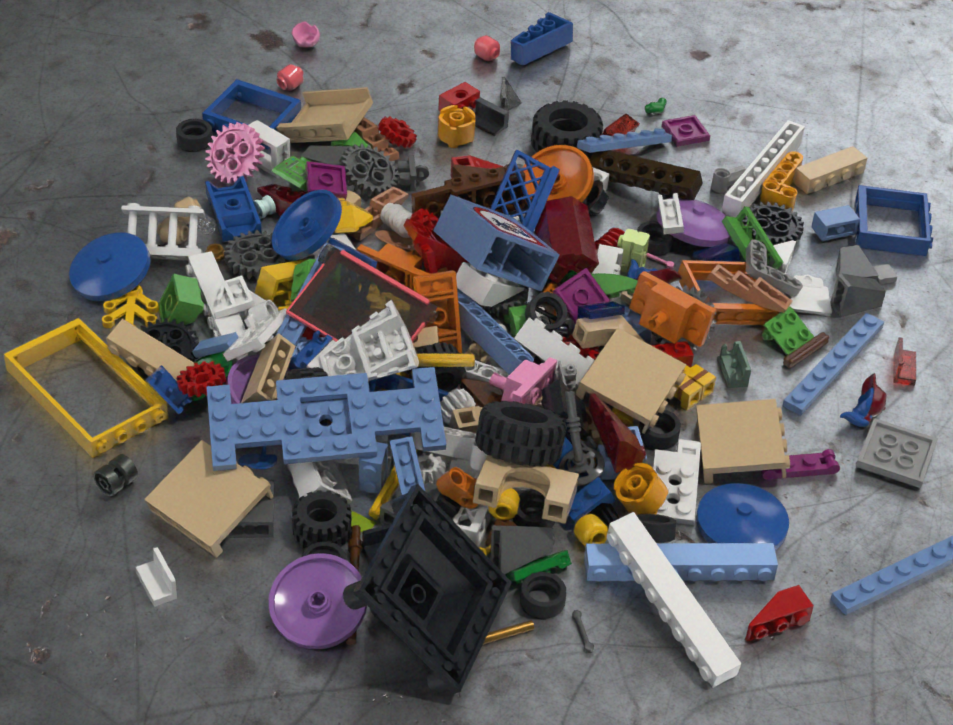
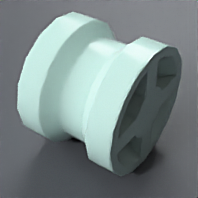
M268 195L264 196L262 200L253 201L260 219L265 218L267 214L272 215L276 212L275 203Z

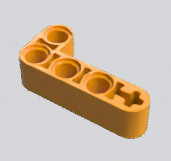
M795 151L787 153L765 179L760 195L762 203L766 205L767 202H770L771 205L777 203L779 207L785 205V209H794L797 190L790 185L793 183L796 167L802 165L803 155Z

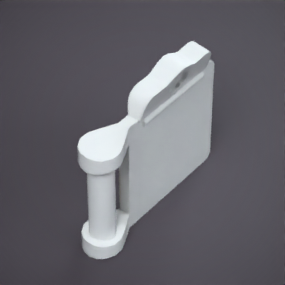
M795 275L794 278L798 279L803 287L797 296L789 295L793 301L790 304L791 308L795 312L831 316L832 308L829 291L826 286H823V280L811 275Z

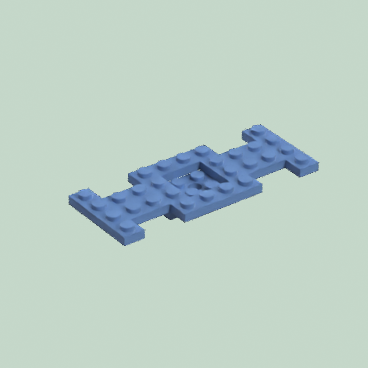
M435 367L412 369L414 388L369 392L367 373L277 380V400L231 404L230 385L207 386L213 471L237 469L236 448L282 444L284 464L377 456L375 436L420 432L423 452L446 450V438ZM324 419H328L332 422V424L329 426H322L320 422Z

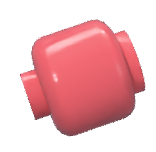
M485 35L475 41L474 51L478 57L489 62L499 56L500 44L495 39Z
M289 64L277 73V84L282 90L293 91L303 83L304 73L300 67Z

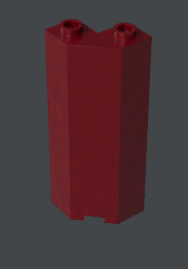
M572 196L546 201L535 227V233L538 238L559 254L548 278L559 284L570 269L579 273L587 268L592 273L599 265L588 206Z

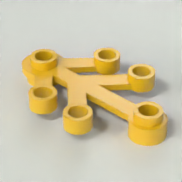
M138 284L125 295L111 301H106L103 304L104 312L109 315L102 317V326L107 329L114 327L115 320L125 314V320L134 325L135 314L145 320L146 327H148L149 321L152 324H156L157 316L154 314L159 311L158 302L146 297L143 294L142 287ZM127 300V304L123 305L119 309H116L117 305ZM136 300L146 306V311L136 304Z

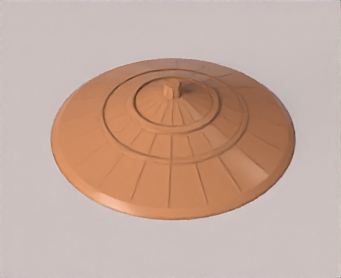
M390 230L375 232V236L385 244L389 243L408 252L410 250L416 251L411 237L404 238L395 231Z

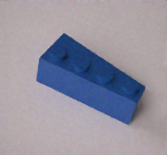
M550 12L546 13L545 18L538 19L535 26L530 25L527 32L523 31L511 40V60L520 65H527L529 62L573 42V23Z

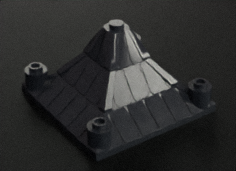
M416 484L411 486L408 493L393 500L392 509L396 515L393 524L386 533L362 579L344 588L343 599L345 604L353 610L368 606L376 619L390 627L431 669L427 674V683L431 691L442 693L450 690L453 694L461 692L512 582L421 486Z

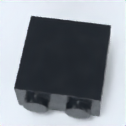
M559 379L541 389V403L544 409L551 410L554 414L560 415L565 420L567 426L569 422H566L568 413L565 392L571 390ZM574 393L577 417L580 418L578 421L580 426L578 427L581 428V431H579L581 440L590 435L585 403ZM567 427L565 437L572 444L570 433L567 431L570 428Z

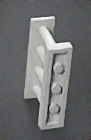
M128 203L127 206L121 207L123 213L129 215L128 233L135 236L137 215H149L148 241L145 245L149 250L151 259L188 260V256L203 253L196 246L198 218H205L206 215L201 207H145L137 203ZM157 216H169L168 244L166 247H157L158 245L156 244ZM178 217H190L189 239L186 248H178L176 245Z

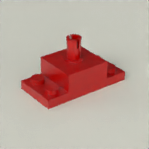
M410 219L405 221L403 226L407 230V234L412 238L413 247L419 256L422 257L420 245L428 244L434 251L437 271L446 267L449 271L453 270L457 274L463 262L469 263L433 231L434 229Z

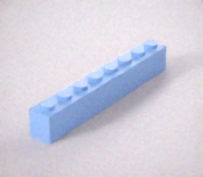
M656 543L682 581L774 580L778 567L773 543ZM586 544L584 563L587 581H635L632 571L628 565L622 563L619 552L615 547H612L610 544Z

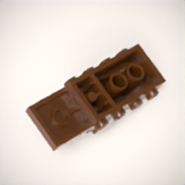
M509 164L490 169L452 165V179L444 181V186L411 194L412 214L423 208V210L427 209L429 214L433 213L439 220L441 216L440 211H443L450 195L490 209ZM522 171L520 174L523 182H525V173ZM516 173L509 176L511 186L519 184ZM521 186L513 188L516 199L524 197ZM509 190L502 192L504 203L512 200ZM525 199L518 201L520 209L525 208ZM514 203L505 205L508 212L516 210ZM501 207L495 209V211L503 213Z

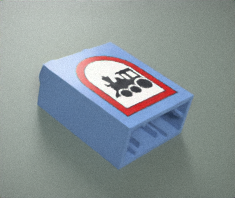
M450 195L433 230L476 269L542 291L559 257L556 251L515 218L454 195Z

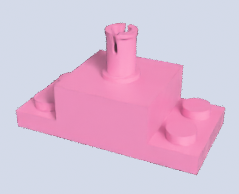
M549 357L540 365L524 360L507 378L494 372L490 378L489 385L504 390L502 401H514L532 405L542 396L541 389L552 384L558 360Z

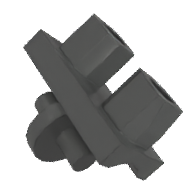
M408 155V161H398L399 185L410 186V191H416L415 180L423 181L429 176L428 168L424 165L415 167L414 155Z

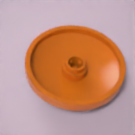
M555 145L542 149L532 156V158L550 168L555 166L560 169L547 201L570 196L580 202L586 199L593 186L594 171L588 157L581 150L568 145ZM538 167L532 168L535 178L542 176L543 170ZM525 170L526 182L531 180L528 170ZM533 183L525 185L528 195L535 193Z

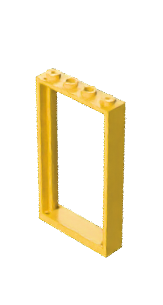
M79 318L4 354L6 370L92 458L168 419L167 402L119 356L111 353L107 344ZM80 340L87 344L151 406L93 438L24 369Z

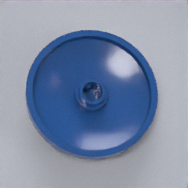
M315 190L293 202L281 215L274 228L272 246L275 252L283 259L293 261L305 258L317 251L326 243L338 226L342 213L339 199L328 190Z
M119 232L101 236L84 246L73 259L69 270L71 284L80 296L88 300L107 301L121 297L133 290L146 276L151 262L150 253L145 243L133 234Z
M731 483L715 487L702 497L697 509V527L702 537L708 543H773L776 551L784 543L789 529V517L783 504L768 491L753 485Z

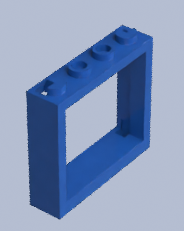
M236 79L202 113L203 120L211 125L213 132H216V130L222 132V126L224 125L229 128V123L235 125L236 122L243 124V122L221 115L238 99L281 113L269 126L277 131L276 127L279 124L291 123L301 110V100ZM263 143L260 144V145H262L263 147H265V149H267V150L270 149L269 146H267V145H265V144H263Z
M858 185L855 197V213L860 218L856 233V245L865 249L927 256L928 249H932L933 237H931L933 226L930 225L932 214L929 213L931 203L928 202L927 193ZM867 205L918 211L919 237L868 231Z

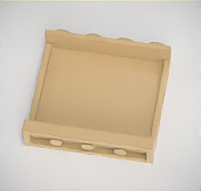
M368 87L303 92L302 94L306 102L291 123H281L276 129L279 133L288 137L290 143L348 140L373 104Z
M617 328L580 381L576 395L583 400L587 393H595L602 401L644 423L645 426L642 433L645 434L649 426L653 428L658 421V412L661 414L664 412L668 404L667 398L670 400L673 398L677 390L676 384L680 386L686 376L683 373L686 364Z
M776 399L696 405L704 484H713V474L781 469L782 478H786V469L790 468L789 455L784 454V452H787V441L782 439V436H785L784 423H779L782 420V409L777 407Z
M201 440L144 500L151 512L217 558L223 552L219 544L265 495L270 499L274 496L270 490L271 485L263 477L257 478L251 469L245 465L241 467L237 461V469L213 471L211 444L209 445Z

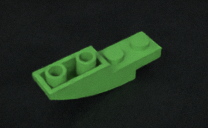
M591 274L609 299L620 297L619 293L625 291L628 294H633L638 280L622 275Z

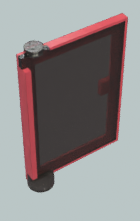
M327 244L319 255L318 262L322 264L321 267L286 310L287 315L314 331L319 330L320 334L324 337L330 335L333 337L332 340L336 342L342 337L346 339L352 334V329L359 325L361 327L370 320L369 316L376 311L379 313L387 307L385 304L390 300L393 301L409 332L412 343L428 322L433 323L438 316L437 306L430 303V300L348 252L335 248L331 244Z

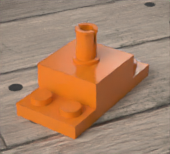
M389 243L380 251L362 244L357 248V251L377 261V270L413 291V277L429 274L422 271V257L419 256L417 251L410 250L408 252Z
M452 270L413 277L414 291L430 300V305L437 308L424 328L437 326L439 344L443 342L452 344L459 353H462L456 272ZM410 305L412 325L421 311Z
M645 271L640 273L629 309L641 315L639 325L672 343H676L681 338H684L699 347L705 343L716 312L715 308Z

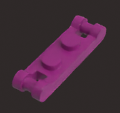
M826 449L822 453L789 455L790 468L786 469V478L836 474L840 471V466L835 460L834 451L831 449ZM781 469L761 470L762 476L766 480L782 479Z

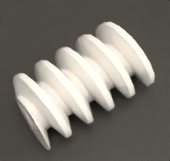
M386 204L380 214L382 222L401 237H410L403 225L407 219L412 217V213L400 204Z

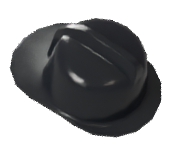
M596 180L593 182L590 193L582 202L588 206L590 215L599 214L609 199L608 194L603 189L602 181Z

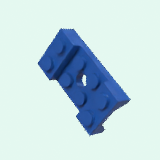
M240 176L233 186L216 188L210 181H205L206 195L216 216L222 242L234 241V236L240 238V233L248 235V231L255 234L256 230H258L262 234L261 221L244 176Z
M566 437L561 458L552 464L557 469H559L563 457L573 450L572 444ZM568 460L565 463V471H568ZM587 472L577 473L579 478L588 476ZM597 477L588 485L577 486L569 516L576 524L581 517L585 516L599 504L613 503L616 500L601 479Z

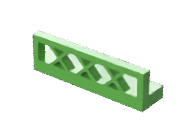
M744 206L736 218L725 216L722 223L744 259L746 260V248L750 241L753 240L752 229H755L756 240L763 242L766 246L767 265L770 266L769 260L770 256H772L775 263L771 267L778 270L783 264V260L750 208ZM745 216L748 217L747 226H745L742 222Z

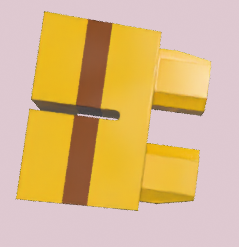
M697 364L691 368L686 365L683 371L686 374L680 386L677 384L675 386L677 390L674 396L681 401V407L686 411L714 391L716 376Z

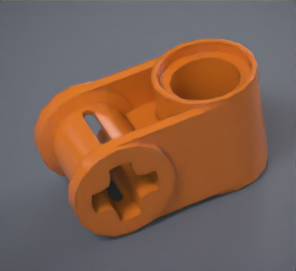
M453 467L437 479L436 486L442 495L449 497L464 508L473 509L478 506V504L473 503L476 478L463 472L460 468Z

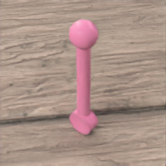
M647 253V257L666 265L667 269L674 268V262H667Z

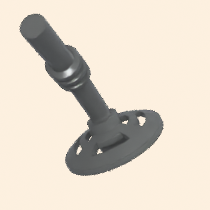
M574 391L565 392L568 413L566 422H569L567 427L570 429L567 431L571 436L573 450L563 457L559 469L565 471V463L568 460L567 467L569 472H587L588 476L578 478L577 486L588 485L601 476L604 471L605 462L603 456L597 450L581 446L579 434L581 428L578 427L580 426L578 422L580 418L577 417ZM595 457H597L598 459V465L596 469H594Z

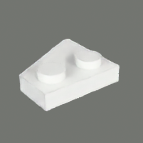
M243 276L221 283V292L217 297L218 305L217 308H214V315L218 319L255 306Z

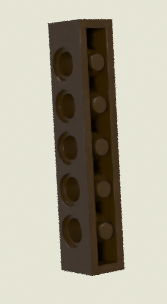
M610 150L593 152L589 159L593 168L609 173V181L612 183H621L629 187H638L664 195L673 196V193H677L681 199L694 201L703 184L701 173L698 170Z

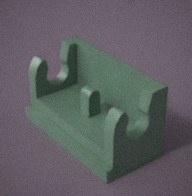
M735 341L733 349L730 351H726L727 345L723 344L720 356H717V361L727 388L748 387L751 367L741 341Z

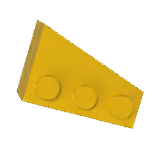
M308 259L261 267L255 294L264 300H271L276 307L279 305L285 306L284 300H288V291H291L295 265Z

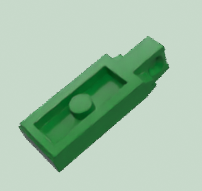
M562 550L549 556L545 555L506 573L505 576L510 581H516L519 584L523 583L525 578L533 573H550V568L552 567L563 569L572 564L568 550Z

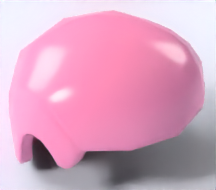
M304 21L298 23L292 29V36L298 46L311 48L319 42L320 32L315 24L311 26Z

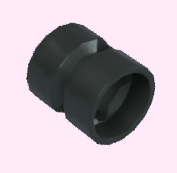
M119 454L110 460L108 465H103L96 470L93 477L98 488L104 494L111 497L122 490L124 486L137 479L138 471L129 457Z

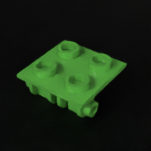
M791 306L784 313H779L763 324L766 328L762 334L763 339H774L786 355H789L814 337Z

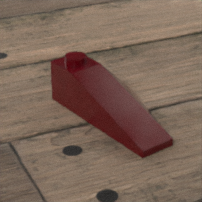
M277 184L257 187V192L262 197L268 195L272 198L276 206V212L280 217L293 202L307 194V191H292L290 187Z
M595 393L590 394L588 410L615 473H620L624 469L630 470L635 467L633 464L643 463V459L646 458L644 446L640 445L633 432Z

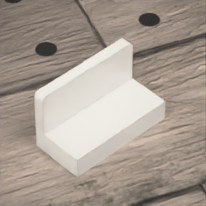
M158 547L153 548L154 561L136 567V574L154 607L177 599L175 578Z

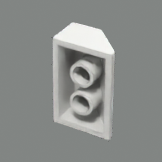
M337 460L287 464L299 498L307 496L309 492L316 493L317 490L326 492L328 490L332 491V494H340L341 498L347 500V504L352 502Z

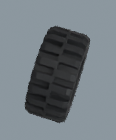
M563 100L562 102L554 101L552 104L548 103L534 114L531 134L532 147L536 153L555 145H568L577 148L578 140H585L586 137L600 138V135L603 134V121L593 108H588L585 104H578L575 101L568 102V100ZM581 150L588 157V159L591 158L593 152L589 153L587 151Z
M495 401L486 404L480 411L475 442L478 448L486 455L504 460V462L529 466L552 465L561 458L567 426L565 420L560 415L554 414L551 410L543 409V407L514 401Z

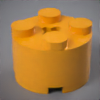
M451 105L440 111L438 117V137L451 148H457L459 145L474 141L475 113L468 107L460 109L457 108L458 105Z
M646 463L633 464L634 468L622 470L615 479L614 490L616 492L615 495L629 513L634 512L636 515L657 514L658 509L665 502L668 489L656 471Z

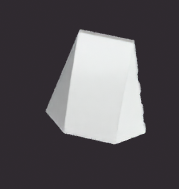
M392 300L385 304L387 307L378 313L376 311L369 316L370 320L361 327L358 325L352 329V334L346 339L342 337L319 355L324 372L326 371L328 376L367 373L368 381L417 368L419 359L409 332Z

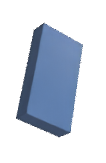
M234 332L202 340L192 352L195 358L223 352L239 337Z

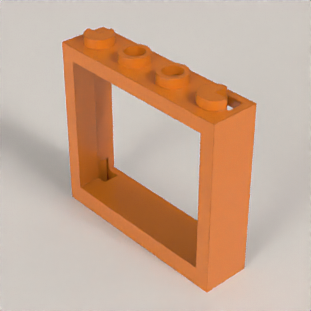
M682 260L678 270L682 277L679 280L682 289L686 285L689 287V290L695 287L697 292L700 291L696 280L711 281L707 277L717 264L733 275L739 270L754 282L756 279L747 274L746 262ZM713 303V308L716 309V315L713 318L717 321L715 324L763 325L779 314V311L756 304Z

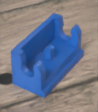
M317 330L306 346L297 355L295 354L290 358L288 368L290 370L307 368V365L332 341L333 337L327 335L322 340L319 337L320 331Z
M162 365L145 380L178 414L184 410L183 407L187 403L192 402V397H189L188 393L183 395L182 391H179L177 381Z

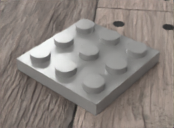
M874 418L856 467L921 488L938 438Z

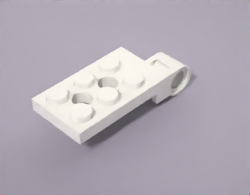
M266 300L251 307L248 311L249 316L244 320L248 328L223 354L226 360L230 361L234 358L240 360L252 350L255 353L265 347L264 343L270 341L274 337L272 334L278 332L287 315V309L284 308L278 311L276 305L271 300Z
M678 439L676 452L655 449L653 469L668 489L665 502L658 509L657 514L672 517L678 524L694 525L701 442ZM669 480H678L680 484L672 485L669 483ZM675 498L679 503L671 504L667 499Z

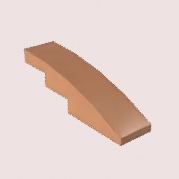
M363 117L353 132H356L369 144L371 149L377 147L378 152L384 151V156L390 155L389 161L400 159L399 152L389 146V140H386L385 136L379 133L378 126Z
M393 186L370 199V206L365 208V210L373 216V220L365 226L359 227L358 231L346 232L345 234L361 241L383 224L380 214L386 204L402 205L409 194Z
M719 264L716 265L707 277L724 290L764 308L784 313L793 302L761 277L754 282L738 270L733 275Z

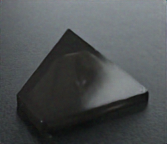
M502 77L501 108L509 111L522 102L506 77Z

